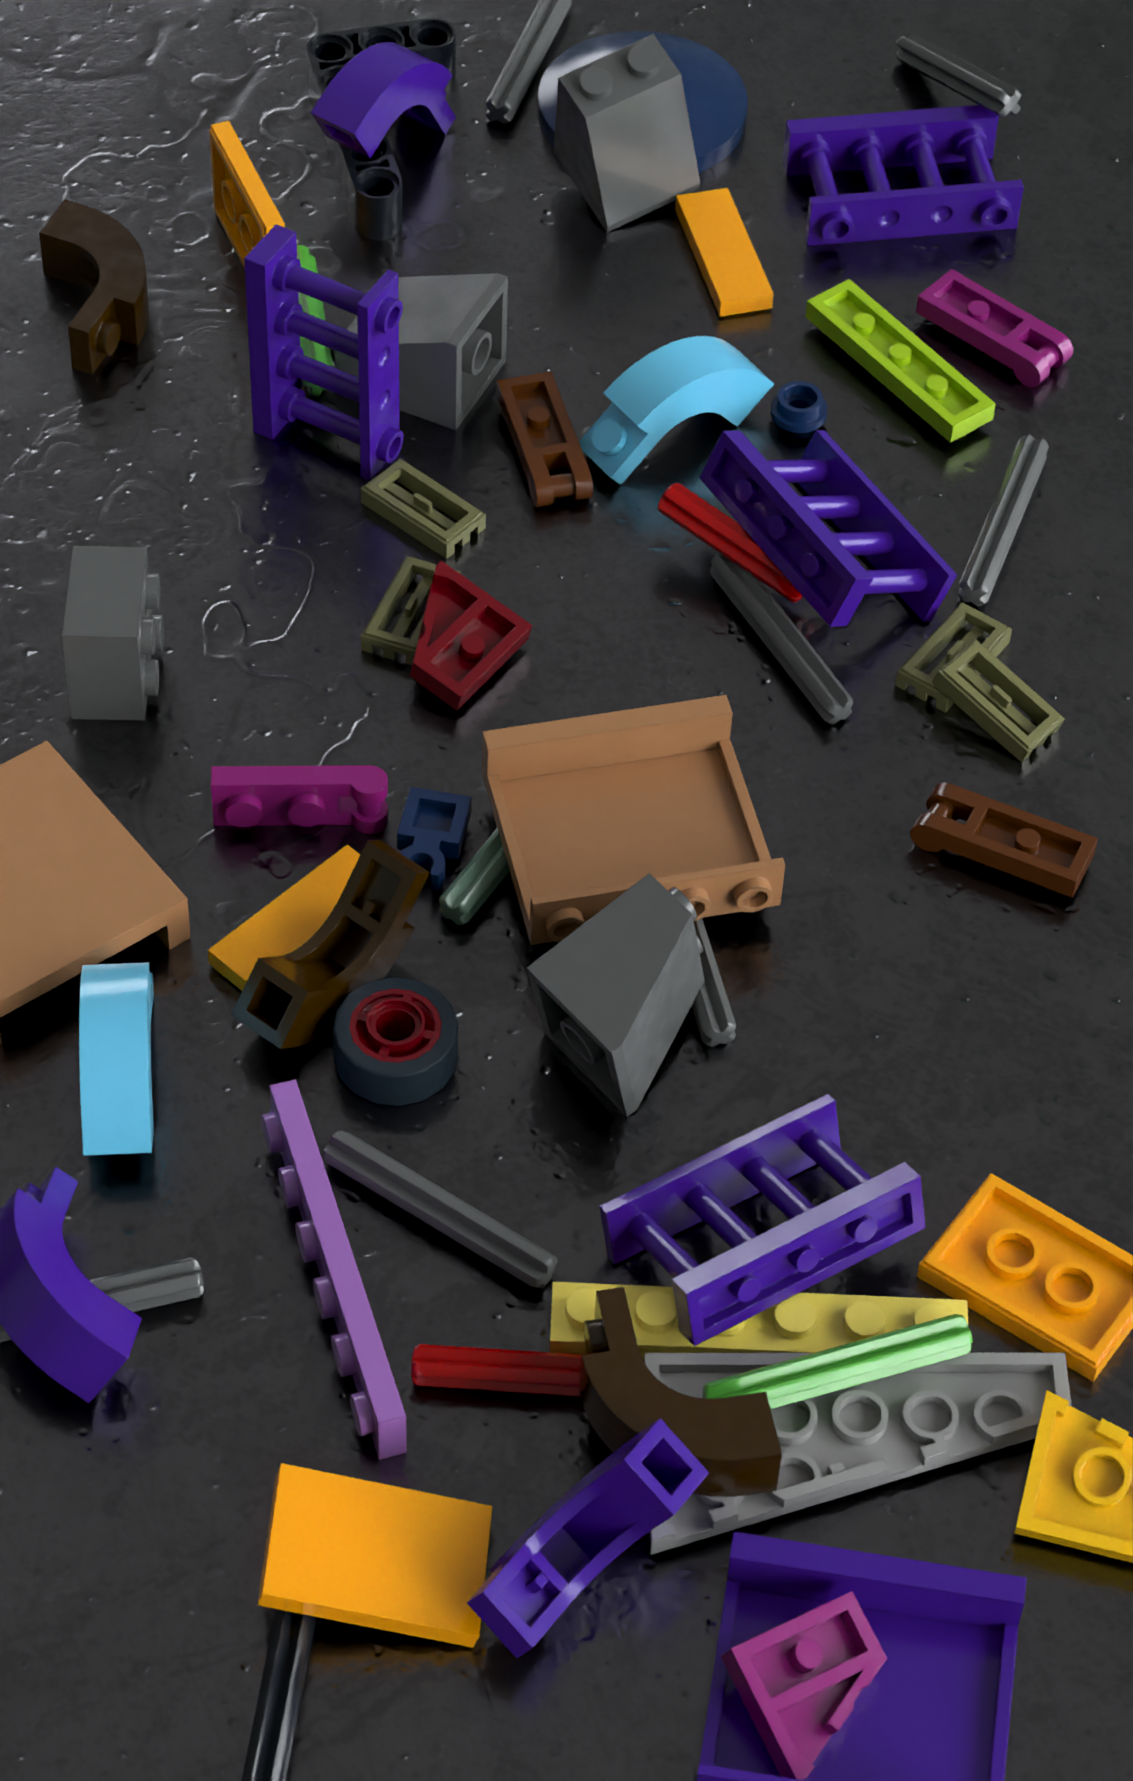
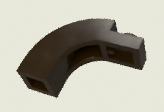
M64 199L39 232L43 273L46 276L78 285L92 293L68 325L72 368L93 374L105 356H110L115 352L119 340L138 346L144 336L149 320L146 264L144 254L137 240L121 223L97 209Z
M381 840L367 841L337 904L323 925L307 942L291 953L282 956L258 958L231 1015L279 1049L308 1044L333 1030L336 1010L348 994L367 982L383 979L398 959L415 929L406 920L430 872Z
M624 1287L596 1291L594 1319L584 1321V1339L587 1355L581 1356L579 1394L591 1425L612 1452H615L639 1432L661 1418L709 1472L692 1494L711 1497H735L777 1491L782 1452L767 1393L760 1392L726 1398L704 1399L688 1396L669 1388L651 1373L640 1355Z

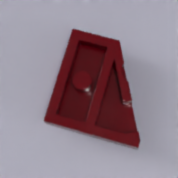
M441 560L435 568L409 676L452 708L458 710L529 639L533 625Z

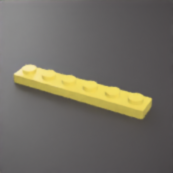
M553 1282L550 1352L587 1355L584 1339V1321L594 1319L596 1291L620 1287L625 1289L637 1345L643 1360L645 1353H815L953 1314L963 1315L968 1324L967 1300L797 1293L693 1346L679 1331L673 1287Z

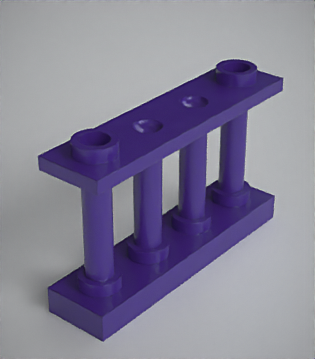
M980 105L786 120L782 159L786 176L810 174L817 196L809 197L805 236L807 246L1017 228L1024 189L1022 180L996 182L988 160L993 159L999 116ZM966 161L974 184L944 186L936 164ZM914 165L921 188L891 190L884 168ZM862 170L869 192L839 195L832 172Z
M276 224L244 258L253 432L273 440L288 422H294L296 419L304 421L360 445V474L362 478L371 481L385 463H392L397 458L404 440L403 432L400 431L399 321L402 315L403 304L399 300L398 273L388 269L367 293L302 268L300 261L297 259L296 232ZM298 292L357 315L358 334L303 312L302 306L299 304ZM300 336L357 359L359 377L305 356L303 348L300 347ZM301 379L358 402L359 420L306 398L305 392L302 390Z
M825 430L815 431L801 460H766L741 431H723L699 477L830 627L847 626L865 594L897 593L923 622L931 621L957 577L953 569ZM788 483H798L809 496H799ZM820 519H831L842 533H832ZM853 556H864L876 570H865Z
M829 1094L599 1206L607 1257L614 1265L646 1250L673 1277L671 1280L679 1331L693 1346L926 1228L921 1176L906 1162L873 1178L841 1150L836 1101ZM816 1164L846 1190L844 1193L818 1206L813 1205L787 1180ZM761 1192L789 1220L757 1235L729 1207ZM704 1221L731 1249L699 1265L671 1236Z

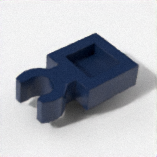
M410 787L397 831V850H402L401 854L431 872V890L438 892L445 883V858L459 860L471 816L472 797Z

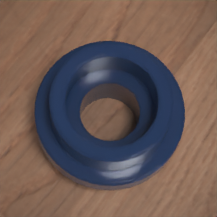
M793 381L783 385L778 394L774 396L771 402L770 414L773 421L782 429L793 433H807L820 428L824 424L828 407L821 390L817 386L805 381Z

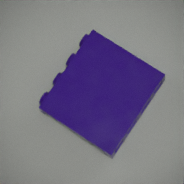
M733 1532L697 1781H1005L1018 1628L1025 1604L1027 1577ZM853 1591L887 1659L870 1685L864 1688L854 1701V1709L840 1730L829 1738L812 1765L815 1767L809 1776L804 1780L781 1777L720 1656L730 1648Z

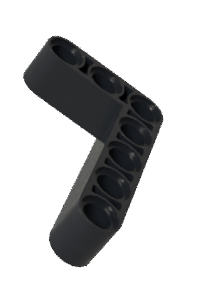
M426 18L316 35L307 44L308 94L313 108L329 83L354 56L372 45L383 42L396 43L443 65L453 75L447 86L450 85L455 79L456 69L455 28L445 20ZM321 129L357 232L371 240H386L396 236L403 227L402 178L386 134L372 157L368 158L327 138Z

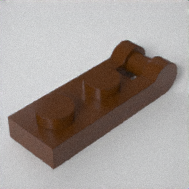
M552 371L497 380L496 397L526 475L534 507L552 505L554 498L572 496L574 501L592 498L593 483L591 473ZM564 468L566 472L550 475L548 470Z
M950 783L935 785L926 802L928 812L918 816L910 831V838L913 843L925 851L938 852L945 849L1072 898L1095 855L1098 838ZM961 819L963 821H966V824L957 822V820Z

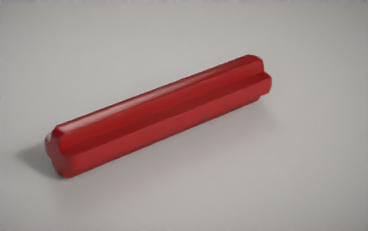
M674 483L665 490L657 506L661 514L789 601L797 603L803 598L801 593L739 523L680 483Z
M419 1344L415 1346L412 1353L411 1378L412 1382L417 1386L580 1396L581 1356L583 1354Z

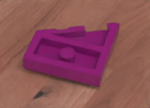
M853 1591L730 1648L720 1656L780 1776L804 1780L809 1776L815 1767L812 1765L829 1738L840 1730L854 1709V1701L860 1692L870 1685L887 1659Z

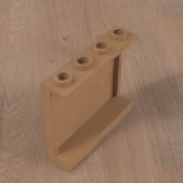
M727 695L483 731L481 773L531 945L561 942L649 873L667 890L671 887H676L688 898L697 913V918L694 921L704 917L741 911L756 912L766 907L780 905L785 862L783 857L771 859L730 740L733 712Z
M48 741L0 765V1018L77 976L82 971V965L98 964L152 933H155L169 950L191 938L187 897Z

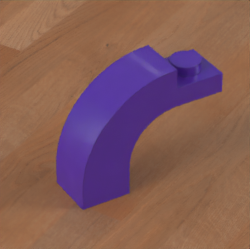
M378 43L354 56L337 73L319 98L311 114L327 138L371 158L391 125L401 114L446 135L456 119V116L445 100L447 94L444 91L453 75L443 65L396 43Z
M55 1167L39 1187L29 1182L22 1190L17 1188L0 1209V1324L14 1343L34 1364L59 1384L90 1403L129 1358L142 1318L98 1289L85 1277L72 1260L64 1243L62 1225L78 1181Z
M659 1418L597 1465L528 1528L489 1569L492 1574L468 1600L467 1604L516 1658L520 1657L538 1643L577 1595L608 1564L642 1536L674 1516L709 1474L708 1470L663 1420Z

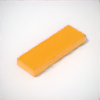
M722 188L676 195L675 211L719 316L772 309L774 293L729 189Z
M348 844L209 948V964L243 991L258 958L282 956L291 953L307 942L318 931L337 904L360 854Z

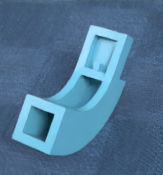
M710 336L683 338L666 344L638 360L603 392L612 403L581 438L579 444L582 451L611 479L622 485L660 439L677 424L691 416L711 412L723 416L738 427L772 388L774 383L740 351L722 339Z
M149 962L82 965L79 1004V1065L83 1156L152 1153L154 1124L151 1080V1014L154 990L153 973L149 972Z

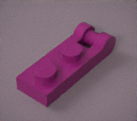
M953 269L949 270L918 295L916 313L1013 369L1017 379L1027 387L1038 386L1049 376L1051 367H1060L1073 355L1072 343L1065 334Z
M211 766L214 826L298 825L312 827L316 825H353L361 833L376 834L384 830L388 824L389 809L385 801L388 795V777L385 771L377 766Z

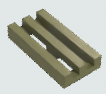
M398 459L361 488L362 504L445 559L454 554V545L456 543L463 547L470 541V532L473 531L479 534L486 529L485 513L402 459ZM394 481H397L398 483H400L401 485L415 493L414 496L406 490H404L403 488H401L400 486H398L397 484H395ZM432 505L458 522L455 523L446 516L442 515L441 513L433 509Z
M405 556L361 635L362 651L373 653L375 648L379 647L383 649V657L395 660L398 653L406 655V664L412 665L424 614L411 638L409 639L407 636L428 600L437 564ZM415 575H422L423 578L407 602L405 610L393 632H385Z
M961 602L899 668L896 674L895 686L904 691L910 685L915 687V697L926 701L930 696L937 699L935 708L946 713L954 702L932 683L937 672L975 639L981 642L988 633L990 635L982 645L997 657L1010 643L1012 628ZM968 623L974 625L962 640L954 644L947 652V656L929 675L923 673L929 664ZM967 664L979 676L981 675L972 665Z
M976 639L941 668L932 681L939 690L1021 763L1029 757L1034 748L1038 749L1049 735L1052 736L1058 731L1065 720L1062 715ZM969 663L970 665H972L979 673H981V674H982L988 681H990L994 686L991 687V686H990L985 680H983L976 672H974L967 664ZM1011 702H1013L1016 706H1018L1025 714H1027V715H1028L1035 723H1037L1039 726L1036 727V726H1035L1031 721H1029L1022 713H1020L1013 705H1011Z

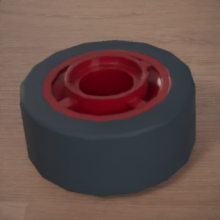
M389 977L370 981L349 993L336 1010L333 1026V1058L340 1079L354 1094L375 1104L407 1105L424 1101L443 1089L455 1072L458 1055V1021L452 1004L436 988L416 979Z

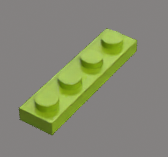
M850 279L807 300L805 317L950 443L993 420L996 405L994 401Z

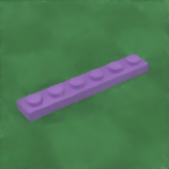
M294 1079L270 1085L271 1113L261 1115L263 1134L269 1153L281 1152L285 1167L278 1168V1176L286 1207L298 1206L303 1220L295 1223L298 1245L303 1261L305 1263L316 1261L321 1276L313 1279L314 1293L320 1315L323 1320L334 1317L339 1334L331 1336V1343L338 1372L341 1377L352 1375L358 1392L350 1394L351 1410L359 1436L371 1434L379 1460L407 1453L406 1414L297 1081Z

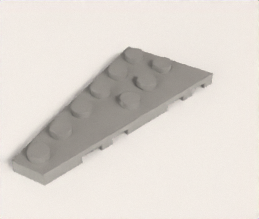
M645 1353L644 1363L651 1373L669 1388L688 1396L702 1398L703 1386L707 1382L812 1353ZM968 1353L949 1360L771 1409L782 1452L777 1491L735 1497H711L691 1494L674 1516L649 1532L650 1555L1034 1439L1046 1390L1070 1401L1069 1405L1072 1406L1065 1353Z

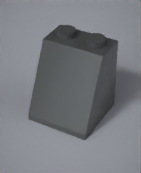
M654 34L558 77L554 153L607 233L675 201L676 195L689 194L700 189V177L682 76Z
M499 273L398 277L399 300L403 304L402 315L399 321L400 411L457 430L506 362L508 277ZM357 317L347 328V330L358 334ZM331 349L332 362L335 363V368L359 377L358 360Z
M650 873L527 967L544 1034L626 1117L638 1109L694 1003L699 989L705 982L700 958L703 946L695 932L694 920L697 918V913L693 905L679 889L671 887L667 890Z

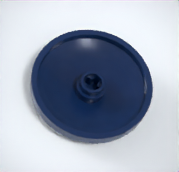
M628 31L610 33L574 45L560 54L548 66L542 76L538 89V120L544 136L554 148L558 77L654 34L681 73L698 172L701 173L724 160L740 142L745 131L748 97L746 88L741 77L729 62L713 50L697 42L658 32Z

